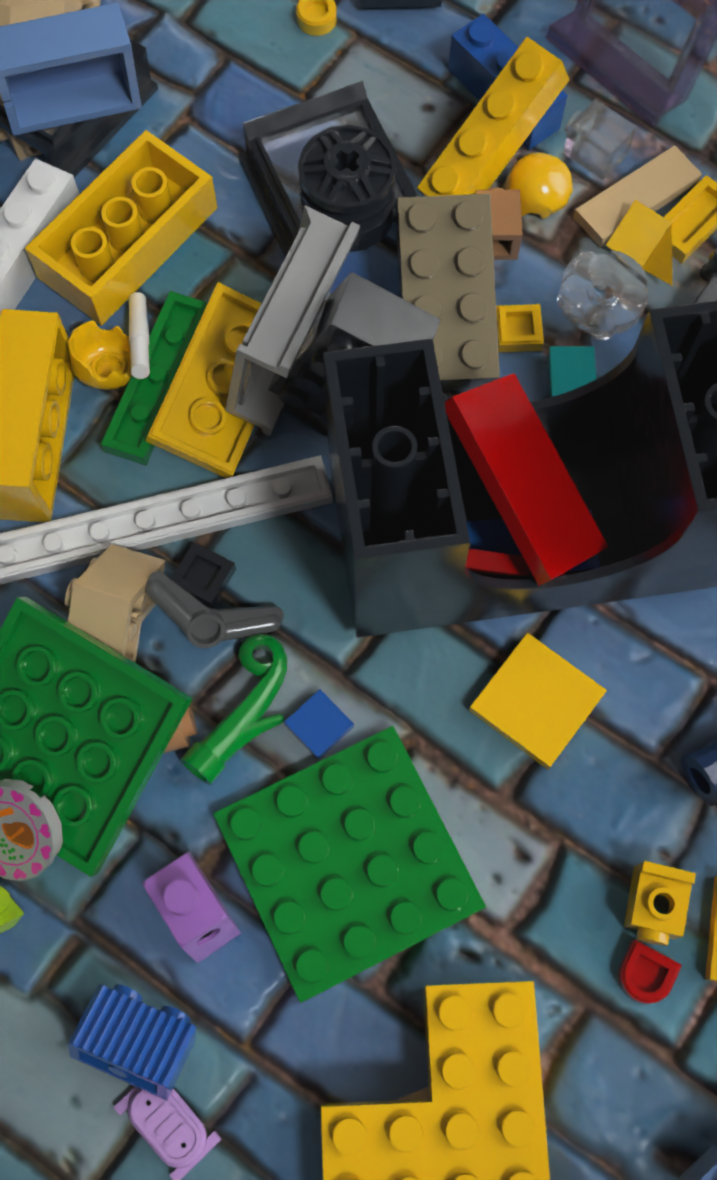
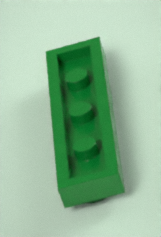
M169 292L149 336L150 374L144 379H137L131 376L101 442L104 452L147 466L155 445L145 440L208 302L176 292Z

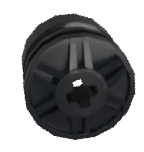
M351 124L328 127L313 135L302 148L298 162L302 214L304 205L345 225L350 226L351 222L360 225L357 238L350 252L366 250L377 244L384 238L392 226L395 214L394 190L397 166L393 149L383 136L367 127Z

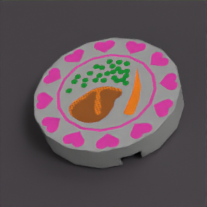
M12 779L0 780V877L24 881L37 877L53 863L55 855L60 852L63 843L62 824L53 804L45 795L40 798L35 792L30 790L33 786L24 781Z

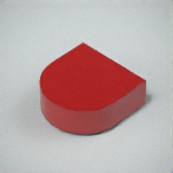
M634 939L631 940L619 966V984L622 991L631 1000L642 1004L656 1003L663 1000L670 993L682 965Z

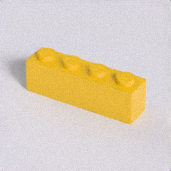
M526 37L420 182L417 189L424 196L475 194L476 190H488L569 82V77L562 60L529 37Z

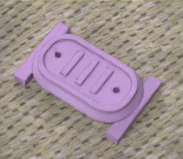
M134 1087L113 1107L120 1116L128 1110L131 1124L166 1165L176 1168L169 1175L173 1180H181L222 1140L216 1131L207 1138L203 1123L174 1088L169 1099L166 1101Z

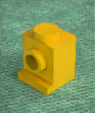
M643 861L634 866L623 927L637 930L636 939L661 946H668L669 939L675 940L684 937L691 887L695 883L696 873L648 861ZM656 895H663L668 899L669 909L667 914H661L654 908L653 901Z

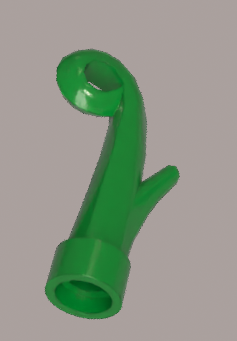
M258 633L249 636L243 641L239 649L241 664L247 671L262 677L260 681L201 742H194L180 759V762L193 775L208 785L214 782L225 768V763L238 750L257 736L281 725L285 721L283 714L261 718L282 686L287 672V655L284 648L276 638L268 634ZM257 649L267 651L271 656V663L265 664L255 661L252 656L253 652Z

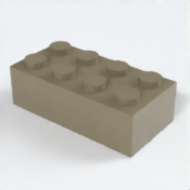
M490 194L398 198L396 235L400 298L441 319L433 343L442 391L473 389L499 379Z

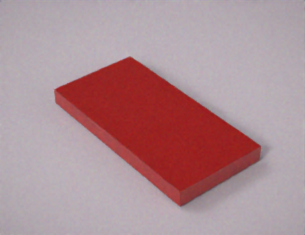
M515 373L455 395L444 402L449 421L538 586L551 581L608 548L605 539Z

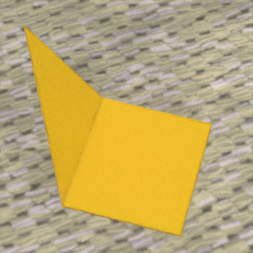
M635 199L605 246L646 272L673 286L672 223Z

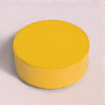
M299 0L296 6L298 27L304 33L312 36H321L332 31L337 23V7L334 0Z

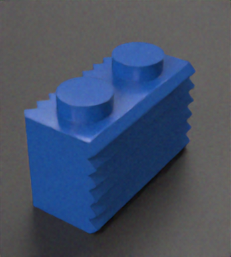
M99 984L68 1042L70 1057L167 1101L194 1046L196 1027L190 1023V1017L177 1008L162 1006L161 1010H157L153 1006H147L142 1002V996L127 986L116 984L113 989H109L105 985Z

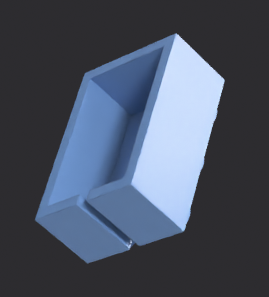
M119 3L0 26V95L13 136L142 108L131 42Z

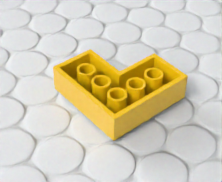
M534 981L431 985L423 987L429 1099L323 1103L321 1106L323 1180H550Z

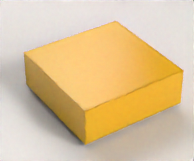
M540 304L496 306L499 353L542 351L544 338Z

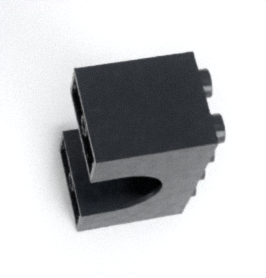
M717 301L650 309L633 349L615 368L584 386L560 395L530 402L588 510H592L593 519L608 545V548L598 553L600 568L565 572L564 576H558L538 586L535 579L491 578L474 573L465 566L470 547L466 521L498 519L502 517L447 417L444 402L451 397L446 396L442 392L433 338L323 352L329 462L356 638L717 587Z

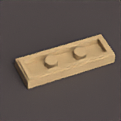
M674 145L576 208L573 218L601 248L607 244L635 199L656 212L693 188L701 180L703 174Z

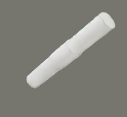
M134 292L128 298L131 374L137 379H144L150 374L146 297L140 292Z

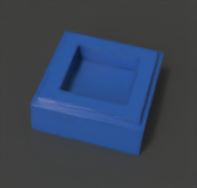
M321 689L284 721L289 731L317 760L321 759L354 728V723Z

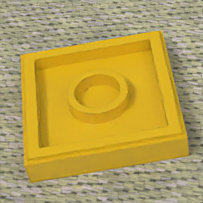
M527 632L470 706L469 711L549 770L607 690Z

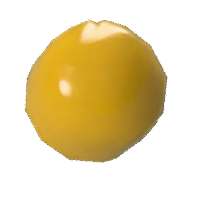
M530 153L524 155L512 166L502 189L520 190L521 217L528 213L539 214L541 219H545L550 214L563 209L568 203L573 192L572 176L566 164L559 158L546 153Z
M92 320L73 329L67 341L72 371L84 385L95 389L109 390L124 387L129 383L132 376L129 336L124 334L119 326H115L111 330H104Z

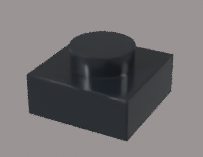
M193 542L171 579L204 605L214 608L236 571V566L234 562Z

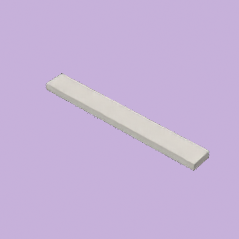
M320 455L0 533V585L90 563L93 558H98L111 544L139 551L333 503V496L322 457Z

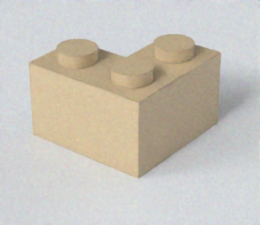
M111 544L98 558H93L90 561L87 570L79 578H73L69 583L65 594V605L70 607L67 622L135 663L142 621L156 606V603L146 593L145 586L153 572L161 571L164 573L166 560Z

